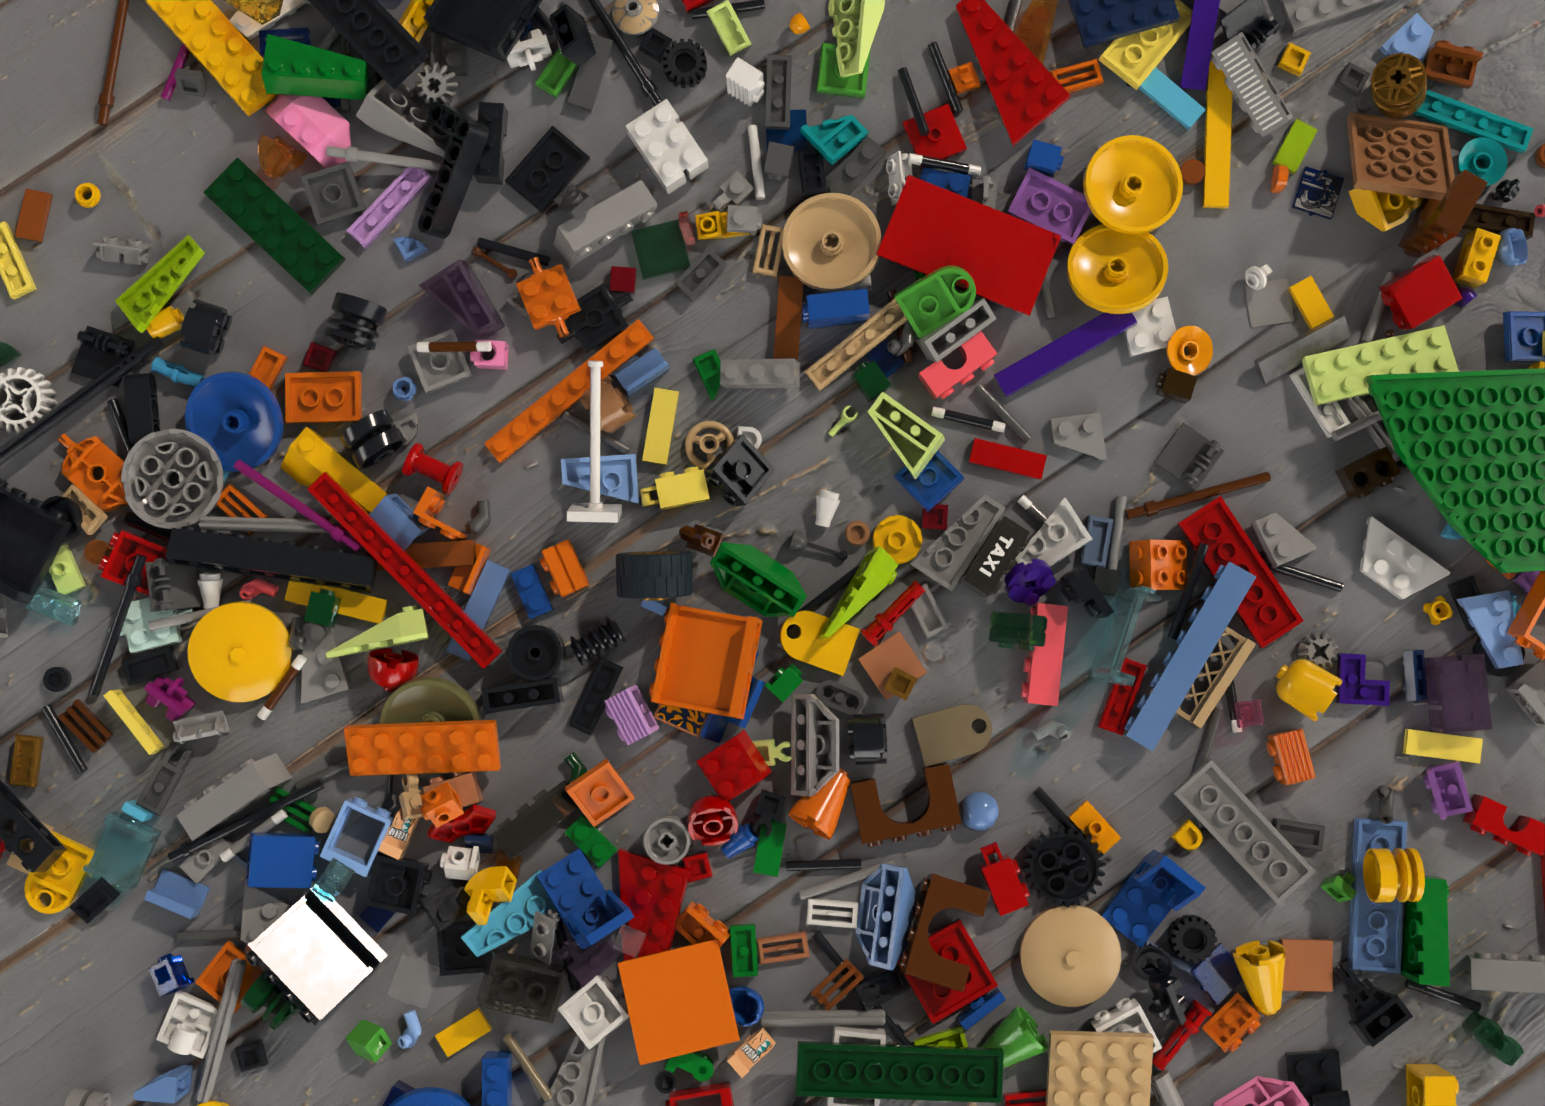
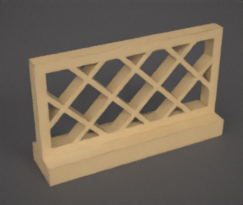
M1226 627L1224 631L1226 633H1223L1222 636L1230 635L1237 639L1238 643L1234 649L1223 651L1221 640L1219 639L1217 643L1220 652L1210 654L1209 657L1220 655L1223 666L1218 671L1209 672L1206 661L1204 664L1206 673L1199 674L1197 678L1207 676L1208 689L1205 692L1195 693L1193 684L1191 686L1192 694L1185 696V698L1193 697L1195 703L1191 715H1188L1181 710L1180 706L1176 711L1178 715L1199 729L1202 728L1256 645V643L1248 638L1246 639L1229 627ZM1231 653L1225 661L1224 654ZM1217 674L1211 682L1210 675ZM1203 695L1198 702L1196 696Z

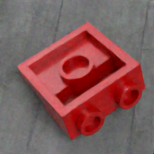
M121 529L119 534L114 532L108 545L112 547L109 557L103 556L98 569L102 570L100 577L126 586L124 581L127 572H131L136 554L146 556L145 562H153L158 558H165L166 560L167 548ZM144 564L141 573L143 578L140 586L136 587V591L149 596L146 567Z

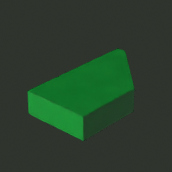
M713 349L692 359L711 401L715 400L720 387L721 366L717 352Z

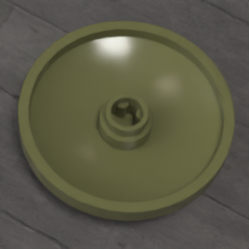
M419 677L402 684L387 699L380 716V724L481 720L479 709L472 697L459 685L438 677ZM422 773V774L437 775V774H444V773Z

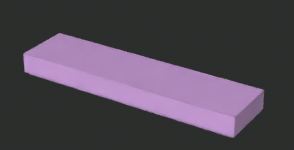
M407 167L346 231L367 249L434 178L425 169Z

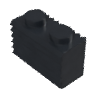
M564 4L550 15L549 18L561 55L567 57L568 60L570 59L577 66H581L596 54L595 47H593L594 44L592 43L593 40L591 39L590 32H588V25H586L585 18L567 4Z

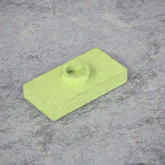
M729 0L707 11L730 57L752 45Z
M69 545L61 546L48 570L59 595L66 596L86 587Z

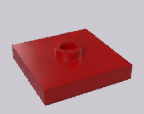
M949 104L924 113L930 131L926 136L920 135L915 118L902 123L914 154L945 160L967 150Z

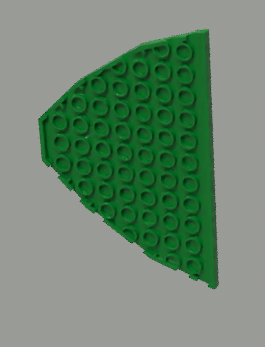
M1545 368L1367 376L1366 381L1369 386V394L1375 400L1395 452L1448 524L1501 573L1545 571Z

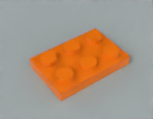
M360 371L285 373V423L357 422L362 419V373Z

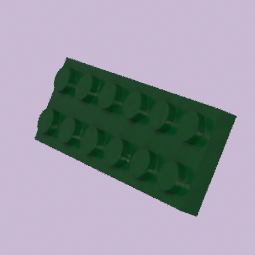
M238 157L203 192L310 294H313L346 260Z

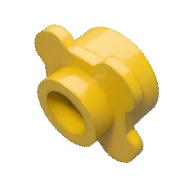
M1437 596L1433 602L1423 605V611L1429 615L1432 625H1439L1442 620L1451 618L1453 615V610L1443 596Z

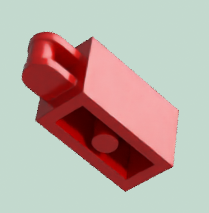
M997 842L979 848L985 862L979 865L997 913L1003 916L1028 906L1026 898L1030 897L1026 884H1020L1017 874L1021 872L1016 860H1011L1007 854L1002 856ZM996 853L998 858L989 861L988 856Z

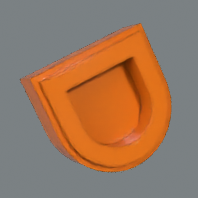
M1276 165L1273 168L1271 193H1280L1285 189L1289 175L1287 166Z

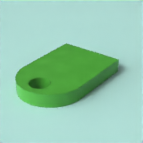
M944 266L896 293L894 298L920 339L969 310L975 300L976 287L971 275L963 268ZM959 279H965L969 285L966 290L958 291L954 288L955 282Z

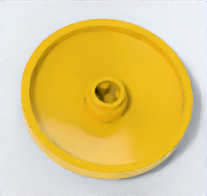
M1126 135L1108 141L1092 156L1084 173L1083 188L1090 210L1101 223L1114 231L1136 235L1151 232L1171 218L1181 201L1183 180L1178 163L1163 145L1147 137Z
M1104 224L1089 229L1076 240L1070 250L1067 262L1068 281L1077 297L1088 306L1110 314L1132 313L1151 304L1162 292L1168 275L1167 255L1160 242L1149 232L1136 235L1124 234L1114 231Z
M242 601L220 605L209 611L197 623L191 633L187 652L191 672L197 682L207 692L220 699L231 702H248L260 699L276 688L291 665L293 649L288 644L290 634L282 620L275 613L261 605Z

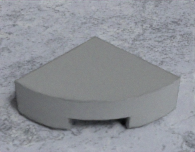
M416 412L393 423L394 427L400 429L406 438L404 446L409 445L417 436L419 418Z

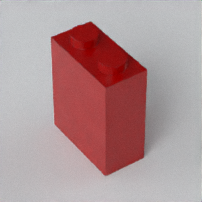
M1440 255L1425 258L1379 287L1382 301L1385 305L1389 306L1393 313L1392 319L1401 330L1413 329L1463 299Z

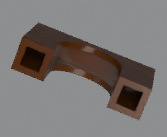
M1466 169L1456 175L1442 200L1424 199L1398 246L1404 249L1407 255L1420 258L1457 236L1488 182Z
M949 763L922 767L928 792V802L923 813L916 819L908 822H898L884 814L880 805L874 777L850 782L862 844L867 843L868 847L882 845V840L892 838V842L906 840L907 835L916 833L917 837L931 835V830L941 828L942 832L952 831L956 829V825L962 824Z
M933 873L928 874L927 878H923L920 885L922 897L920 903L917 902L913 910L915 922L913 927H909L906 935V942L909 943L907 951L902 952L899 960V967H902L900 973L951 990L963 992L970 966L945 959L932 949L928 940L929 923L934 915L943 909H953L975 917H984L990 892Z

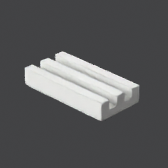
M808 898L806 924L856 928L858 902ZM813 905L853 908V911L815 909ZM812 914L852 917V922L813 919Z

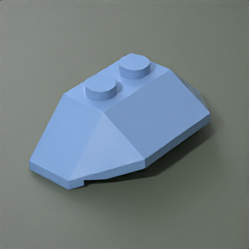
M882 863L862 883L856 936L867 957L868 965L893 970L909 943L906 942V935L912 923L916 892L908 870L905 867Z

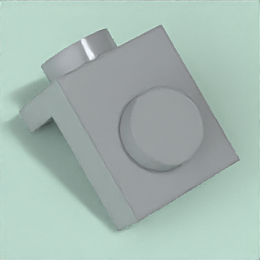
M728 205L727 232L750 233V236H755L757 229L762 227V214H757L758 206Z

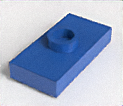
M997 987L985 997L980 996L970 1003L968 1010L957 1017L960 1024L965 1030H968L1005 1001V997Z

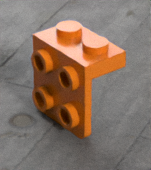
M1153 539L1129 541L1130 591L1183 590L1187 581L1186 542L1184 540Z

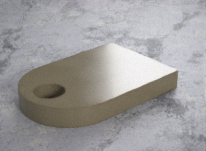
M961 704L911 718L925 767L977 753L988 744L992 735V725L988 715L981 708L970 704ZM976 719H982L985 722V729L981 733H975L972 730V722Z

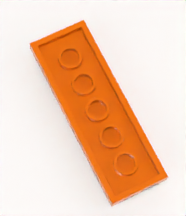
M496 720L346 725L344 728L350 776L499 771L501 768Z

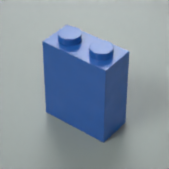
M867 289L807 295L806 303H802L803 323L808 322V329L865 323L870 315Z
M250 832L245 884L248 887L311 888V882L316 881L317 867L313 866L314 856H318L319 841H315V836L312 834Z

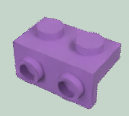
M1459 761L1427 768V774L1423 775L1427 790L1432 789L1434 799H1431V805L1434 814L1439 813L1442 820L1446 819L1447 816L1473 811Z

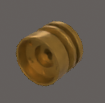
M1396 53L1385 57L1374 68L1371 76L1372 98L1374 106L1381 114L1391 118L1407 117L1419 110L1424 103L1427 92L1426 72L1424 65L1418 58L1406 53ZM1396 79H1401V83L1396 84Z

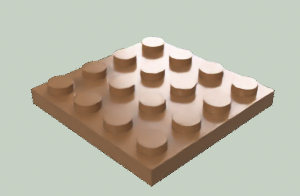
M1355 112L1349 113L1346 120L1354 188L1442 200L1455 178L1447 125Z

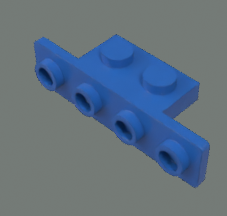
M752 677L744 720L709 713L700 736L720 743L729 722L746 728L765 682Z

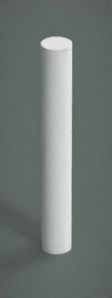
M749 125L748 136L756 200L765 199L758 128L757 125Z

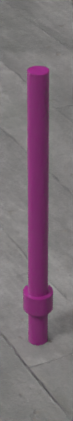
M240 459L234 464L235 469L330 533V537L338 543L343 542L356 552L361 549L362 545L349 535L348 531L341 525L336 526Z

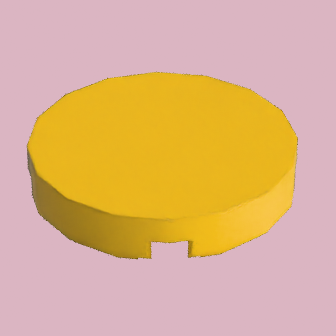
M902 515L888 516L882 520L874 530L872 539L874 548L882 547L897 564L907 563L915 558L921 549L923 540L921 530L916 522Z

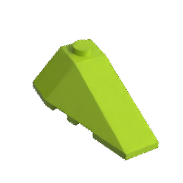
M878 546L866 553L819 638L823 640L829 638L883 590L887 584L890 586L897 576L895 570L898 564L882 547Z

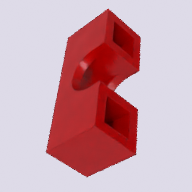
M1474 794L1471 800L1473 811L1466 812L1463 822L1471 825V831L1483 836L1487 832L1494 836L1493 841L1505 846L1511 843L1517 846L1515 851L1531 857L1532 853L1542 856L1545 850L1544 823L1531 817L1520 815L1517 823L1508 829L1504 824V814L1507 806L1485 796Z

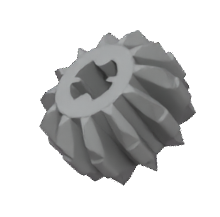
M438 62L433 63L432 68L428 64L423 66L424 72L417 73L418 78L422 81L415 82L416 87H422L423 89L418 92V95L423 96L426 94L425 103L427 104L432 100L441 103V100L445 104L449 103L450 99L448 96H456V92L451 87H457L458 82H451L450 78L455 76V73L452 72L447 75L448 66L443 65L440 69ZM439 80L441 82L438 86L439 88L434 89L432 84Z

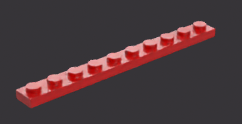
M324 472L307 489L483 669L503 652L328 472Z

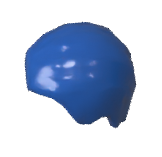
M744 986L729 989L736 1023L744 1027L757 1024L764 1013V1002L761 995L756 990Z

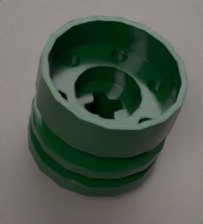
M263 972L246 992L240 1003L252 1013H256L263 1006L267 1008L261 1020L266 1022L274 1014L275 1017L269 1026L276 1030L281 1024L288 1021L298 1008L294 1003L289 1004L284 1000L281 995L282 991L276 985L269 984L263 977Z

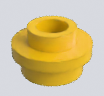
M83 183L75 190V199L82 207L92 208L100 201V190L92 183ZM91 192V198L86 200V194Z

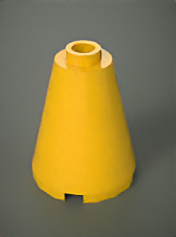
M1258 940L1237 946L1235 948L1236 953H1233L1234 961L1256 1011L1261 1012L1263 1015L1275 1014L1281 1008L1286 956L1284 946L1281 943L1269 940L1268 945H1260Z

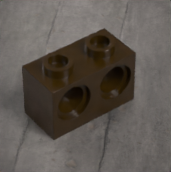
M1387 446L1377 449L1335 471L1348 497L1357 495L1359 499L1373 492L1371 488L1378 484L1380 487H1384L1394 482L1393 477L1401 473ZM1377 463L1382 464L1384 468L1382 475L1376 471ZM1355 474L1360 475L1362 478L1360 486L1354 482Z

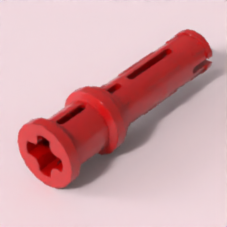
M914 580L883 613L875 615L876 619L866 629L862 628L860 630L862 635L876 647L878 640L887 631L891 632L893 630V624L926 590Z
M1195 999L1192 1001L1193 1005L1185 1014L1187 1021L1183 1025L1179 1024L1163 1044L1162 1049L1152 1059V1063L1162 1071L1165 1070V1067L1179 1052L1191 1034L1195 1035L1199 1032L1198 1028L1206 1017H1211L1213 1014Z

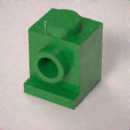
M791 663L786 670L781 667L772 676L774 680L772 685L767 682L764 686L780 701L784 702L803 682L800 678L803 673Z

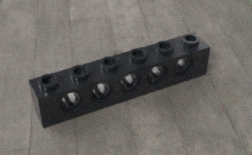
M0 780V838L5 843V848L22 860L21 864L26 870L33 873L46 872L67 849ZM14 823H16L17 830L15 833L13 831ZM31 840L34 843V847L32 850L30 849Z

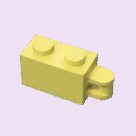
M698 466L686 468L683 474L675 475L674 471L659 474L660 478L655 479L656 486L640 489L643 507L660 504L661 510H667L710 501L704 469L699 470ZM657 491L659 499L652 501L650 492Z

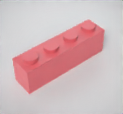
M1035 603L1034 608H1030L1029 622L1032 623L1031 633H1027L1026 647H1029L1030 650L1029 658L1025 657L1023 668L1024 672H1027L1026 682L1022 683L1021 697H1025V703L1058 706L1068 606Z

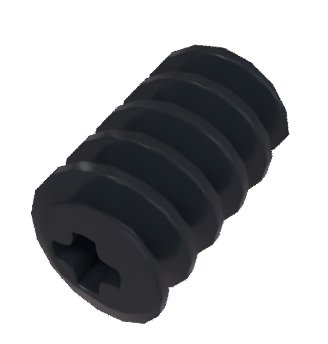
M608 616L605 617V626L599 621L596 622V631L588 626L589 635L587 636L582 631H579L580 640L570 636L571 648L582 666V658L588 662L592 661L591 653L600 657V648L605 652H609V643L614 647H618V638L624 643L626 642L615 620L612 621Z

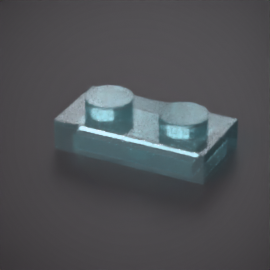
M40 585L31 603L27 604L26 609L73 626L78 622L81 601Z

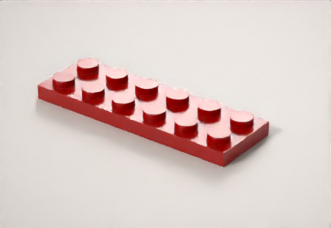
M1221 496L1213 499L1177 523L1195 551H1197L1199 542L1209 545L1203 563L1215 582H1217V579L1214 578V575L1222 564L1226 567L1228 562L1256 576L1236 613L1259 648H1264L1304 621Z

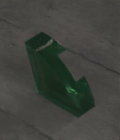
M0 342V367L21 356V353L16 348L7 343Z

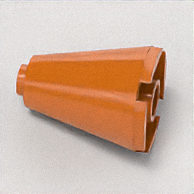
M839 768V772L814 796H802L790 808L788 812L789 817L802 827H808L813 830L812 833L830 840L834 835L851 782L847 778L849 774Z

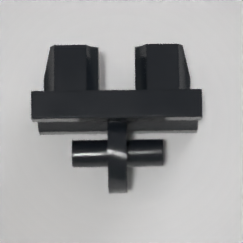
M1171 975L1166 976L1162 980L1152 978L1148 982L1154 995L1152 998L1153 1003L1149 1006L1151 1016L1160 1017L1161 1021L1176 1020L1178 1024L1183 1025L1187 1021L1184 1012L1190 1005L1184 996L1175 994L1181 987L1179 979Z

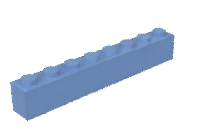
M1228 562L1226 567L1222 564L1214 575L1217 582L1213 588L1208 586L1201 597L1205 601L1200 610L1195 608L1188 619L1192 623L1188 631L1182 629L1175 642L1179 644L1175 653L1169 651L1162 663L1166 668L1162 674L1156 673L1149 685L1153 687V690L1149 696L1144 694L1137 705V708L1141 709L1136 718L1131 716L1124 727L1128 731L1125 736L1151 751L1155 749L1256 578L1253 574L1231 562Z

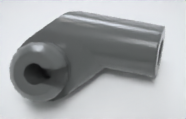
M489 500L477 501L478 514L465 524V530L468 534L477 535L490 524Z

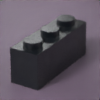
M560 677L482 689L485 714L564 702Z

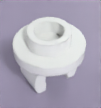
M1267 264L1261 268L1252 266L1245 272L1246 283L1254 290H1261L1266 286V276L1273 273V271Z

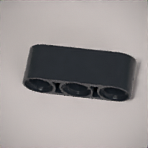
M153 373L125 375L124 377L128 437L132 446L148 434L160 431L157 385Z

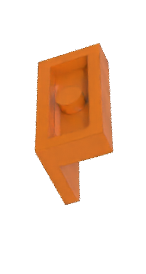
M476 543L475 564L456 566L448 585L471 595L492 549Z

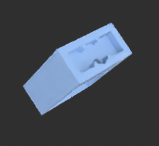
M354 797V799L350 798L344 801L320 857L367 877L372 874L375 857L377 854H381L378 849L390 826H392L394 817L390 816V811L381 807H377V809L367 806L368 802L366 800ZM352 810L385 823L368 861L336 847Z

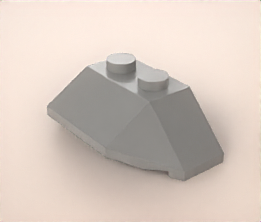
M791 694V795L814 796L839 772V719L814 694Z

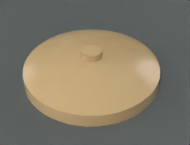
M824 193L805 200L789 216L782 235L784 258L793 275L805 285L826 292L846 290L866 279L879 260V256L876 254L882 242L880 227L872 211L858 199L841 193Z
M1060 904L1059 907L1053 906L1042 911L1029 923L1021 939L1019 959L1024 977L1038 995L1059 1006L1078 1007L1098 1000L1114 984L1121 965V948L1114 929L1100 914L1082 905L1070 904V907L1067 908L1065 904Z

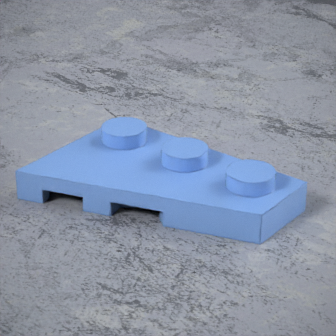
M636 454L600 456V494L639 504ZM590 457L561 459L562 484L590 491Z
M1509 590L1457 599L1460 607H1463L1468 615L1469 623L1477 631L1481 644L1495 669L1524 664L1521 647L1514 642L1515 638L1507 633L1514 620Z

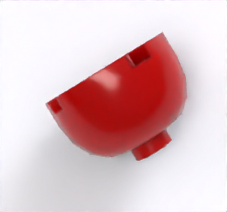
M392 648L372 650L369 653L367 662L371 680L378 686L383 687V690L394 692L402 684L416 677L419 667V656L403 649H401L402 654L391 653Z
M708 795L698 799L688 812V833L694 841L695 838L701 840L702 844L706 846H717L730 840V835L734 831L735 834L738 831V818L733 805L717 795Z

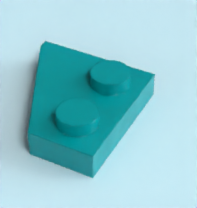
M853 115L843 116L838 120L822 121V124L811 127L808 124L803 125L800 129V133L831 165L863 141L869 133Z

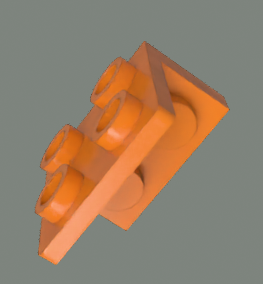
M427 486L413 512L419 516L417 521L433 529H436L437 526L442 528L439 533L452 540L457 541L459 538L466 540L468 535L434 517L435 513L439 514L444 507L445 500L443 498L445 495Z

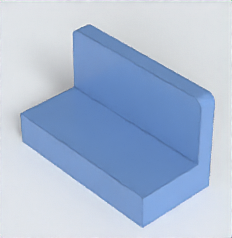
M655 347L615 374V376L630 397L670 370V367Z
M396 493L386 495L369 514L404 550L410 546L416 537L425 534L430 528L417 521L419 516L414 514V510Z
M163 869L156 886L147 891L144 900L192 919L199 915L210 887L202 883L196 884L190 878L171 870Z

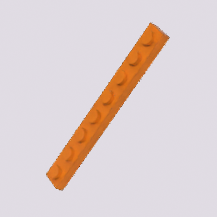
M639 319L636 320L484 444L498 462L502 463L580 400L579 398L583 396V392L590 388V367L588 366V361H603V367H601V379H603L655 340Z

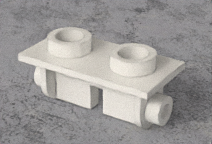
M897 151L889 156L886 163L890 184L888 194L891 198L892 206H895L906 182L905 177H908V175L913 176L912 164L908 163V154H901V151Z

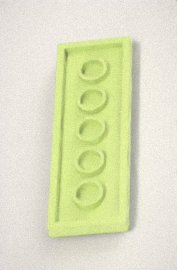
M1445 325L1309 355L1301 359L1315 406L1369 394V386L1366 381V377L1369 375L1459 372Z

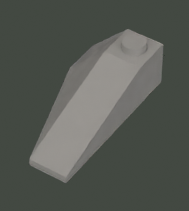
M382 79L367 94L356 117L377 132L443 157L451 135L428 121L427 107L425 105L420 107L412 98L414 93L408 87L401 83L394 90Z

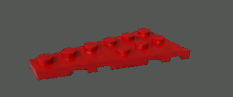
M961 0L956 4L957 13L970 40L1011 144L1015 146L1070 99V94L985 0Z

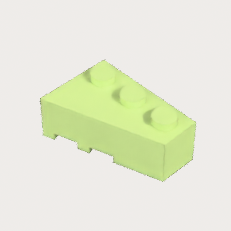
M882 392L868 410V413L916 480L945 441L944 435Z

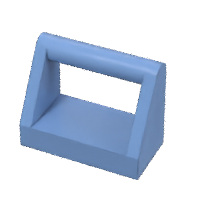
M183 1064L155 1077L134 1092V1099L137 1101L176 1103L191 1091L193 1065Z

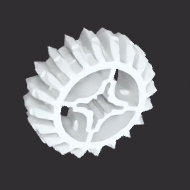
M18 367L17 371L10 368L7 374L0 373L1 429L6 428V431L9 433L16 431L19 434L52 410L50 406L57 402L50 397L56 392L53 389H48L51 386V382L44 380L43 374H36V371L30 368L26 371L23 367ZM29 382L32 387L22 390L17 388L16 384ZM19 412L26 416V418L21 420H13L10 417L11 414Z

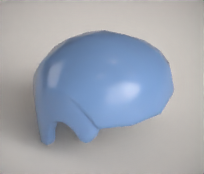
M1516 228L1501 231L1499 233L1501 238L1496 251L1499 261L1506 266L1525 264L1528 259V246L1524 232Z
M974 792L966 796L961 804L963 823L973 831L984 832L990 829L998 818V805L995 799L986 792Z

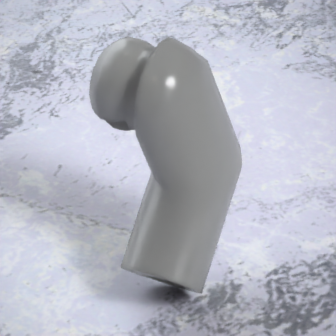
M1049 720L1031 730L1037 741L1048 735L1058 738L1060 741H1067L1071 736L1068 726L1055 720Z

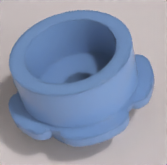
M409 377L397 379L392 385L393 395L398 400L409 401L417 391L416 384ZM403 387H406L407 390H406V391H402V388H403Z

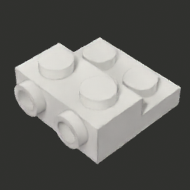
M600 975L595 976L558 1008L559 1012L589 1050L629 1018L626 999L623 996L618 998L613 990L616 987L607 976L604 978Z
M1130 998L1121 999L1116 1004L1117 1008L1109 1012L1107 1010L1099 1011L1094 1016L1095 1020L1090 1022L1095 1032L1152 1033L1154 1037L1153 1053L1162 1049L1144 1011L1135 998L1131 1000Z

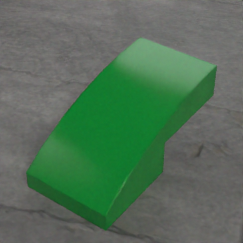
M771 821L772 833L768 838L765 837L767 828L761 826L753 873L778 878L787 824Z

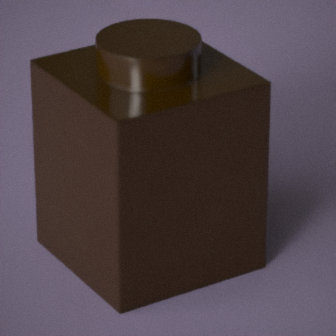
M1168 368L1158 375L1155 387L1158 388L1156 395L1185 404L1191 400L1198 377Z

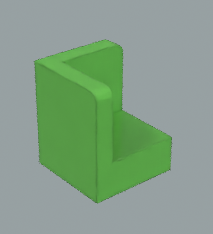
M361 1020L345 1038L356 1055L375 1063L392 1045L391 1040L381 1026L366 1020Z

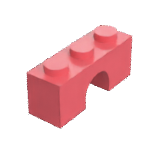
M979 331L957 348L964 358V364L961 368L949 369L940 360L932 363L918 374L917 377L934 400L939 397L944 400L955 392L953 387L958 383L965 385L975 377L973 373L979 368L984 371L995 363L993 358H995L997 352L982 331Z

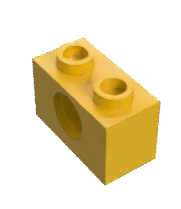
M1476 228L1466 234L1452 278L1457 283L1472 288H1477L1486 283L1501 235L1480 228Z

